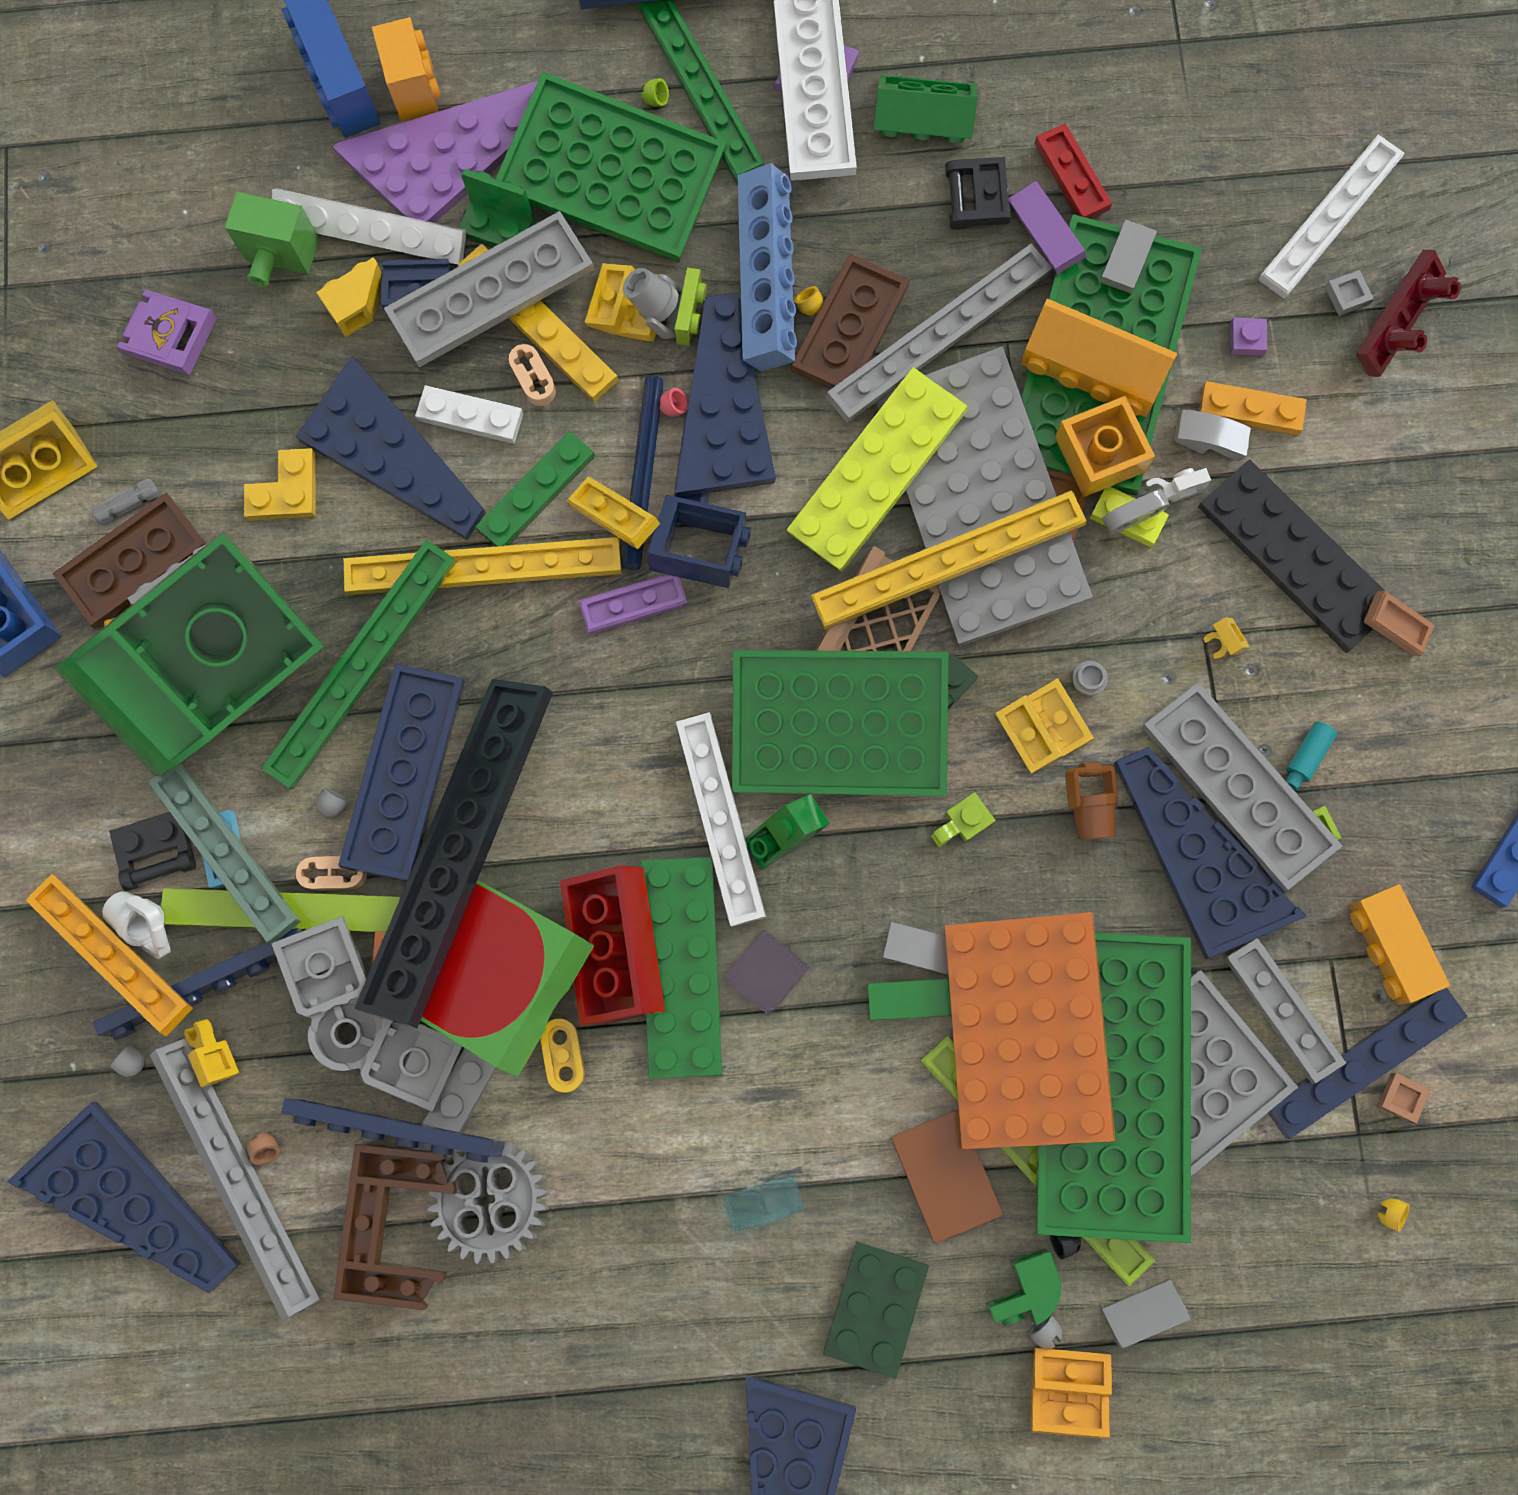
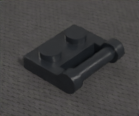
M1005 157L951 160L945 164V174L950 182L952 214H950L949 220L952 229L961 230L968 226L1009 224L1011 216ZM964 175H971L974 210H965L962 180Z
M170 812L109 831L119 869V882L125 892L136 889L138 884L180 870L185 873L196 869V861L190 838ZM175 849L178 851L175 858L138 870L134 868V862Z

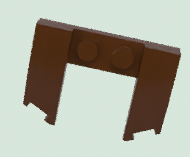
M355 1144L333 1299L415 1310L427 1309L429 1305L424 1301L425 1297L435 1282L438 1285L443 1283L447 1272L380 1262L390 1187L457 1194L455 1181L448 1183L442 1161L447 1159V1155L406 1148Z

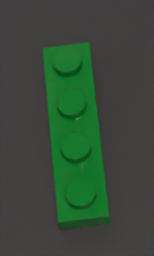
M568 431L475 526L477 531L495 547L509 546L595 458L594 451L572 432Z

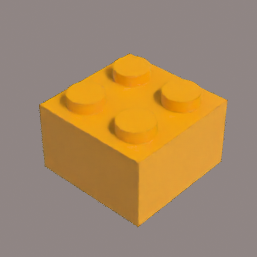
M410 17L373 26L372 30L386 84L401 122L439 112L435 99L441 98L433 74L432 61L421 29L415 31Z
M1126 396L1061 421L1055 435V439L1083 497L1147 472L1155 458Z

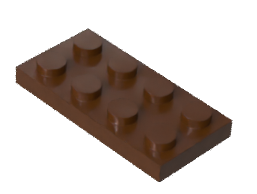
M849 253L795 357V362L791 365V371L832 389L871 361L909 287L910 280Z
M166 492L52 574L89 625L97 629L104 624L105 620L111 619L131 604L128 597L136 593V590L141 585L154 581L163 575L171 565L181 563L189 556H192L195 549L206 545V543Z

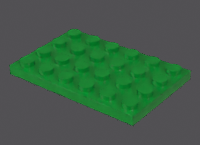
M542 71L496 176V180L505 183L512 181L519 184L526 190L531 206L552 214L560 211L565 219L680 263L723 158L727 143Z
M733 650L732 792L947 796L949 651Z

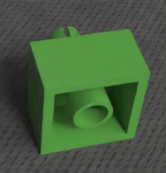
M236 192L225 229L244 259L248 262H253L247 275L248 281L260 287H268L273 267L309 274L319 243V237L302 206Z

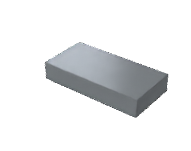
M1125 219L1100 282L1132 294L1157 231Z

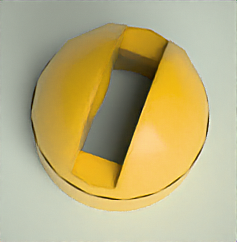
M816 286L804 289L794 299L798 309L808 316L817 315L824 303L823 297Z
M1395 1198L1385 1199L1380 1205L1386 1207L1387 1211L1386 1213L1377 1211L1378 1218L1386 1227L1400 1232L1406 1222L1410 1204Z

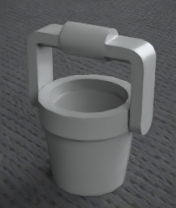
M646 268L634 270L624 282V295L635 306L639 315L646 320V325L662 339L675 338V325L683 289L664 274L656 276ZM668 317L667 323H666L667 326L665 327V326L661 323V321L665 320V319Z

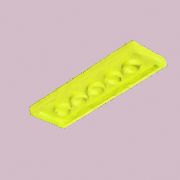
M912 367L790 524L787 532L842 573L968 411V406Z

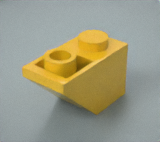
M374 257L366 262L358 263L350 272L338 279L330 280L322 289L316 292L345 338L374 321L381 294L382 272Z

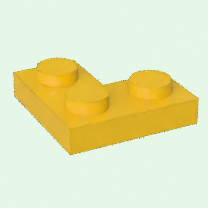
M312 448L278 450V482L244 484V517L248 521L316 517V453Z

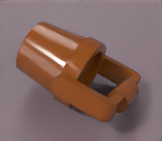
M1099 762L1081 763L1077 768L1068 769L1065 773L1067 800L1069 808L1073 810L1078 838L1094 839L1115 836V805L1118 802L1114 767L1111 765L1102 766ZM1102 774L1104 794L1080 796L1078 775L1080 777H1094Z

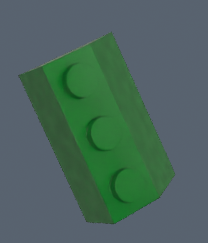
M880 74L874 130H880L881 135L889 137L899 136L900 132L913 133V138L930 140L932 135L944 136L946 141L952 143H963L965 139H972L978 99L977 84Z

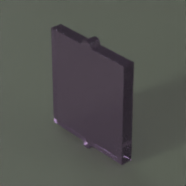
M764 929L724 978L743 994L745 1001H752L770 1017L810 967L790 951V945L784 946Z

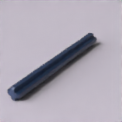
M647 376L645 378L630 493V502L647 512L661 404L659 399L662 396L664 385L663 379L659 376ZM624 541L623 568L628 570H639L641 568L644 543L639 549H636Z

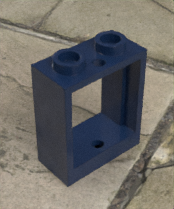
M666 495L658 518L660 525L654 531L648 550L649 570L729 588L732 577H739L743 557L739 556L741 547L747 548L750 539L751 527H746L747 513ZM677 523L733 535L725 564L721 565L669 553Z

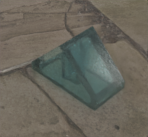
M794 1173L723 1195L734 1232L769 1224L805 1209Z

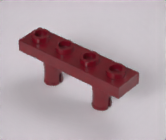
M1422 250L1357 351L1356 355L1368 376L1381 377L1397 351L1422 352L1427 345V335H1424L1425 332L1423 330H1411L1423 309L1430 299L1443 298L1454 300L1459 296L1461 284L1457 282L1459 279L1457 277H1445L1446 271L1435 250Z

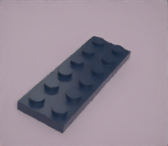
M395 663L338 866L340 868L403 882L408 881L418 857L465 684L463 678Z

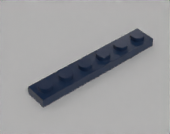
M295 928L289 931L279 940L300 933L304 930ZM265 942L182 980L171 987L190 1006L200 1003L203 1000L202 995L215 990V993H219L234 987L237 984L236 979L247 974L249 977H254L265 973L270 969L269 964L277 961L272 945ZM130 1004L94 1021L93 1024L98 1036L113 1037L114 1040L133 1034L135 1032L134 1027L147 1020Z
M1447 988L1428 995L1342 1053L1341 1056L1346 1062L1345 1065L1315 1084H1312L1308 1078L1297 1084L1298 1088L1270 1110L1268 1114L1284 1137L1291 1139L1468 1016Z
M284 1098L281 1111L284 1114L294 1115L293 1123L315 1126L316 1121L328 1123L327 1130L348 1134L351 1127L362 1130L361 1137L383 1141L384 1135L397 1137V1145L418 1148L419 1142L432 1145L431 1152L453 1155L454 1149L467 1152L465 1159L488 1163L489 1157H502L505 1141L303 1099Z

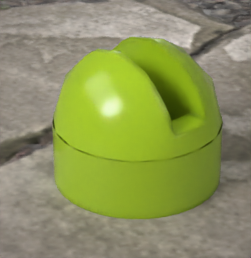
M651 79L643 84L641 98L645 104L653 107L666 105L669 98V90L663 79Z

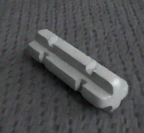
M145 479L137 483V488L134 489L132 486L108 498V503L105 504L102 501L96 504L91 510L95 519L100 524H106L114 519V515L117 514L119 517L143 505V500L150 501L158 497L159 491L151 479Z

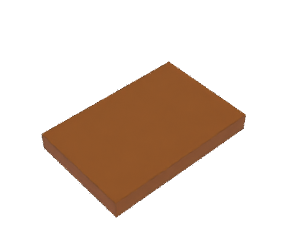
M959 1109L891 1136L934 1244L1003 1216L977 1150L962 1149Z

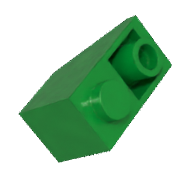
M809 794L784 805L745 838V841L761 869H764L809 841L827 827L830 822L813 796Z

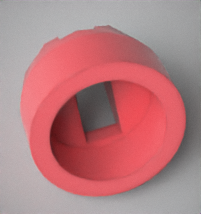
M675 387L664 392L659 399L661 404L660 411L667 417H677L688 410V399L679 388Z

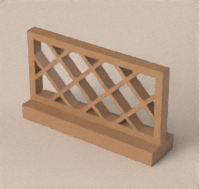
M873 546L866 554L854 578L894 561L884 556L886 552ZM935 585L925 589L931 596L924 606L914 608L911 597L908 596L904 598L907 606L905 611L891 614L888 605L882 607L884 617L868 621L865 613L860 616L862 623L854 624L858 618L856 617L825 630L814 651H840L843 644L845 651H877L878 648L894 645L895 651H911L941 595L940 588ZM922 611L919 619L917 620L915 613ZM909 615L913 630L910 635L898 638L892 619ZM886 621L892 640L875 644L870 625ZM864 628L869 646L851 650L847 636L852 630ZM907 641L903 649H901L900 642Z

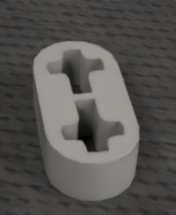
M1159 489L1112 510L1102 520L1110 535H1113L1158 515L1166 510L1170 504L1163 490Z

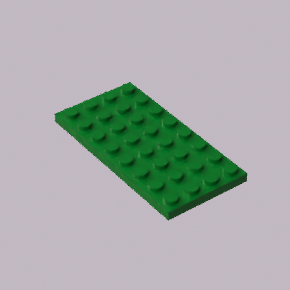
M1072 215L1069 228L1084 248L1087 257L1058 275L1055 274L1049 300L1175 352L1202 247L1155 236L1133 292L1130 294L1100 282L1122 227ZM1170 370L1147 417L1135 415L1150 447ZM1028 371L1021 399L1046 468L1073 476L1055 439L1060 423L1063 420L1109 401H1098L1088 392L1078 388L1065 387L1055 378L1045 374L1037 375ZM1143 473L1110 487L1136 496L1140 489Z
M1095 933L1116 1141L1037 1146L1035 1234L1191 1243V938Z

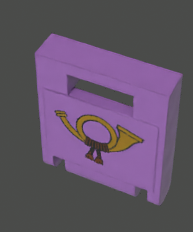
M144 290L142 298L148 303L138 302L122 334V338L128 341V343L119 342L116 349L124 355L190 376L217 320L216 315L210 309ZM190 322L194 327L184 351L177 350L178 343Z

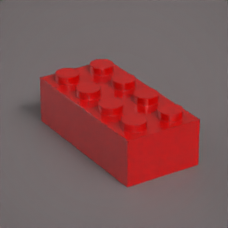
M620 865L560 880L566 929L594 945L574 980L580 1026L604 1025L665 1012L644 868Z

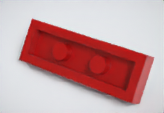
M1066 123L1036 136L1034 144L1077 216L1092 219L1109 211L1113 203Z

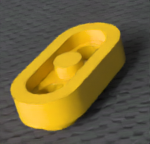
M565 1019L551 1020L547 1023L546 1029L540 1038L547 1080L550 1086L558 1092H573L582 1085L585 1078L579 1034L571 1022ZM558 1031H564L567 1035V1040L562 1045H558L554 1040V1036ZM565 1067H570L573 1071V1077L569 1081H564L560 1075L561 1070Z

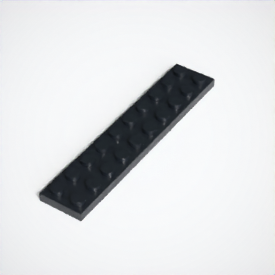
M497 679L491 680L354 1007L355 1009L366 1014L418 1028L553 695V692L546 686Z

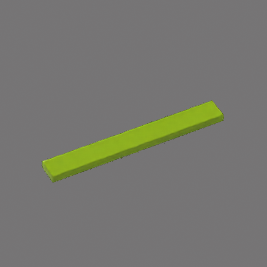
M163 888L161 909L164 913V925L256 929L227 890ZM279 892L301 920L293 929L299 928L301 930H307L343 916L350 932H386L401 898L392 896Z
M946 1036L920 1062L958 1102L954 1042ZM1037 1146L1001 1147L1000 1149L1036 1187ZM1082 1237L1128 1287L1156 1261L1137 1240Z

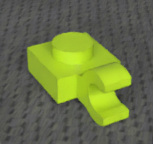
M974 792L945 812V816L950 822L937 829L930 837L938 848L957 835H960L966 843L994 824L996 820L976 792Z

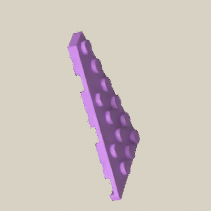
M538 81L338 142L333 146V149L338 157L401 216L435 223L467 195L461 177L464 169L473 172L483 171L490 174L503 162Z

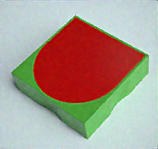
M477 880L421 1021L494 1067L518 1077L542 1037L555 1006L568 992L594 945Z

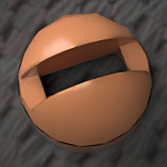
M259 1132L256 1138L252 1137L248 1142V1155L251 1163L255 1165L268 1164L274 1161L280 1154L277 1140L268 1132Z

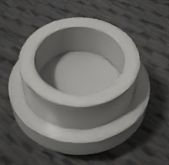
M1085 661L1075 668L1072 682L1079 693L1086 696H1094L1101 693L1106 687L1108 674L1105 668L1098 662Z

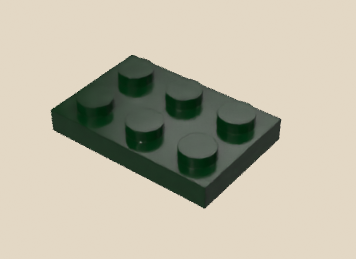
M856 1241L823 1354L896 1379L929 1265Z

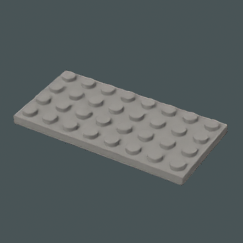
M1003 346L925 375L968 406V411L906 489L926 549L1057 497ZM896 388L876 402L878 410L881 409ZM1070 532L938 584L959 646L1093 601V596Z

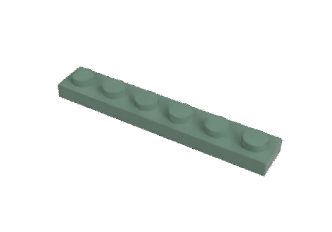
M179 763L162 775L155 776L148 782L267 943L271 944L278 941L301 922L182 763Z

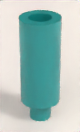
M1319 721L1314 722L1288 764L1286 771L1289 776L1286 782L1293 790H1298L1302 782H1309L1337 737V731L1331 726Z

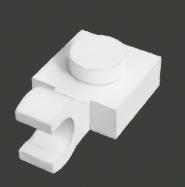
M1189 468L1174 475L1172 482H1166L1161 478H1152L1146 482L1143 488L1144 491L1162 489L1167 500H1170L1172 503L1203 493L1211 478L1207 468L1195 472L1193 468Z

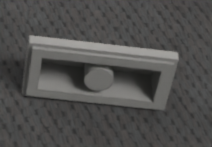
M1170 1279L1101 1308L1115 1343L1120 1348L1128 1347L1191 1319Z

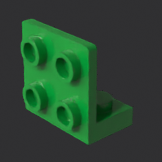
M463 170L461 177L470 204L459 228L467 230L466 239L493 248L535 225L526 190L519 184L512 181L505 183L493 179L483 171Z

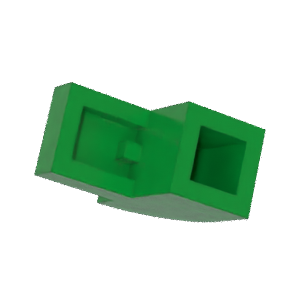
M1045 1248L1010 1261L1020 1291L985 1303L990 1318L995 1323L1001 1321L1003 1326L1016 1323L1024 1319L1023 1313L1028 1311L1030 1319L1038 1325L1049 1318L1055 1311L1061 1296V1282L1051 1252Z

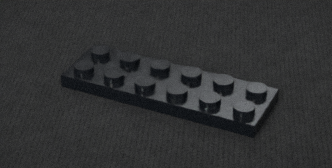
M1250 459L1198 506L1345 653H1348L1373 630V628L1364 623V620L1376 592L1383 591L1384 589Z

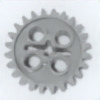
M509 1142L503 1150L502 1157H489L488 1163L465 1159L466 1155L453 1151L452 1157L455 1163L452 1165L442 1162L448 1183L455 1181L457 1194L428 1192L429 1196L437 1198V1204L431 1205L427 1210L437 1212L439 1216L430 1225L431 1227H443L444 1230L437 1239L439 1241L451 1239L447 1249L449 1252H455L462 1247L460 1259L468 1260L473 1252L474 1261L477 1264H483L486 1254L491 1264L498 1263L500 1252L505 1259H512L513 1246L519 1251H525L527 1249L523 1239L525 1237L531 1240L538 1238L532 1230L533 1225H545V1222L538 1217L539 1211L549 1210V1206L540 1203V1198L550 1194V1191L539 1189V1184L547 1177L542 1174L534 1175L533 1172L539 1166L538 1161L525 1163L529 1156L527 1150H522L515 1155L517 1148L515 1143ZM485 1167L489 1168L487 1180L483 1173ZM509 1169L513 1176L512 1182L508 1188L503 1190L499 1186L498 1177L503 1170ZM472 1174L476 1180V1187L471 1194L466 1195L462 1188V1182L466 1176ZM489 1195L495 1196V1203L489 1204V1207L483 1206V1199L488 1198ZM507 1207H512L516 1213V1220L511 1227L507 1228L502 1223V1213ZM474 1212L479 1218V1226L475 1232L470 1233L466 1229L465 1222L467 1216ZM490 1221L494 1227L493 1235L489 1234Z

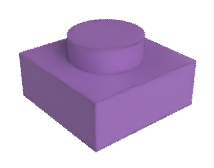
M1233 318L1230 322V355L1264 356L1267 352V319Z

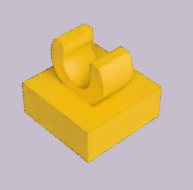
M1225 617L1213 624L1216 632L1207 634L1203 639L1205 643L1212 642L1214 639L1221 641L1222 647L1213 654L1214 659L1223 658L1228 653L1230 655H1238L1250 648L1233 618Z

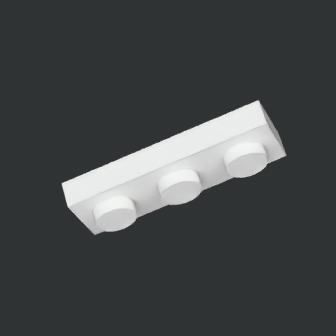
M425 385L415 416L419 422L515 444L524 413L522 408Z

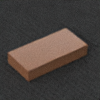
M1385 590L1376 592L1364 620V623L1412 656L1423 655L1435 626Z

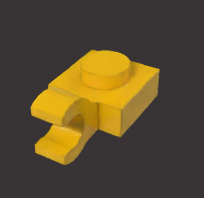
M208 1019L195 1022L193 1024L194 1027L184 1030L187 1043L195 1048L188 1054V1057L201 1088L231 1079L239 1074L227 1041L216 1042L212 1025Z

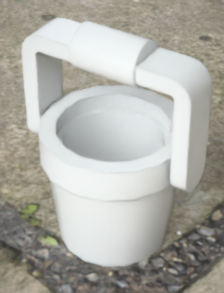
M128 892L115 893L106 901L102 910L103 918L117 932L120 939L132 946H140V948L156 959H160L171 952L163 924L164 913L160 906L148 899H142Z

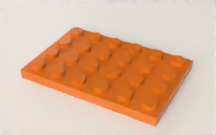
M1093 913L945 925L962 1149L1116 1141Z

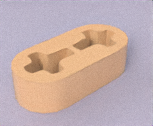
M528 344L514 347L509 354L508 360L527 399L535 406L550 404L555 398L556 389L552 377L538 352ZM523 356L529 360L532 368L528 372L524 365L520 364L519 359ZM538 379L540 385L545 388L544 394L540 395L539 392L535 391L534 380Z
M341 856L305 858L296 869V879L299 884L312 891L355 890L364 884L367 874L358 872L357 875L351 876L350 882L343 876H336V871L347 870L338 866ZM313 865L320 871H328L327 876H317L315 883H312V880L306 877V872L312 871Z

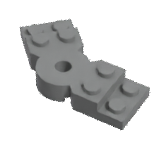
M343 916L271 943L296 1012L312 1019L308 1029V1043L315 1058L324 1066L337 1071H350L360 1068V1074L364 1083L433 1112L462 1046L425 1024L419 1023L416 1029L363 1013L354 1008L368 975L359 951L356 950L345 918ZM346 1022L353 1024L357 1030L356 1038L350 1044L343 1043L338 1036L340 1026Z

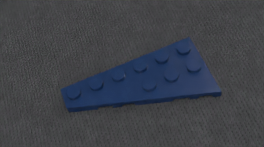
M738 293L705 297L675 497L772 484L776 480L754 368L743 361L742 314Z
M352 356L298 432L296 438L302 444L312 448L319 454L468 540L475 530V526L485 515L484 508Z
M1149 747L1114 762L1205 959L1307 917L1299 907H1295L1283 894L1284 891L1281 887L1265 875L1257 866L1258 863L1220 822H1216L1203 808L1205 806L1196 797L1193 798L1178 782L1176 775Z
M91 1102L7 1181V1183L35 1195V1198L61 1209L68 1213L69 1217L109 1239L132 1248L138 1255L168 1268L169 1272L208 1293L214 1291L241 1264L98 1102Z
M746 1375L752 1495H835L856 1413V1406Z

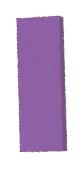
M1037 181L1009 197V205L1057 275L1087 257L1084 248Z
M668 574L578 600L589 635L688 606L680 577Z

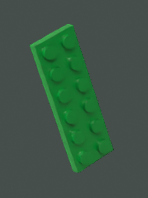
M712 857L641 860V867L644 868L665 1005V1012L646 1016L649 1079L722 1075Z

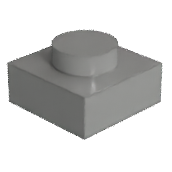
M1360 270L1330 280L1325 286L1338 316L1368 306L1374 299Z

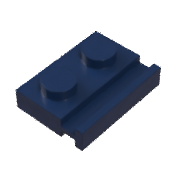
M449 260L382 261L381 307L384 310L388 305L450 272L451 265Z

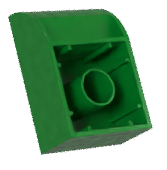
M223 531L57 664L53 670L155 776H159L184 761L208 743L322 649L323 645L311 628L227 533Z

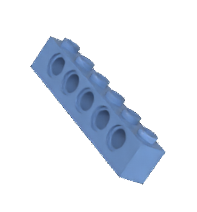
M772 163L737 175L743 361L761 372L795 362V347L797 346V338L794 333L796 308L793 302L795 277L792 271L791 257L794 250L790 224L792 223L789 201L791 183L789 177Z

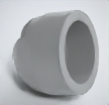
M324 787L318 796L316 804L318 811L322 815L334 817L338 816L345 809L349 800L341 794Z
M129 1044L113 1061L110 1068L122 1076H134L142 1070L144 1057L138 1049Z
M1051 1315L1042 1323L1034 1324L1029 1330L1028 1335L1041 1348L1053 1349L1055 1345L1052 1339L1055 1338L1060 1342L1062 1339V1329Z

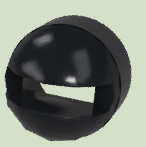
M1050 1235L1052 1247L1060 1259H1066L1079 1252L1081 1237Z

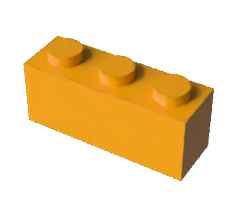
M1400 884L1349 904L1352 911L1350 913L1352 924L1358 932H1362L1368 944L1366 947L1367 954L1372 963L1379 966L1385 978L1383 980L1384 989L1388 996L1396 1001L1397 1005L1412 1003L1451 986Z

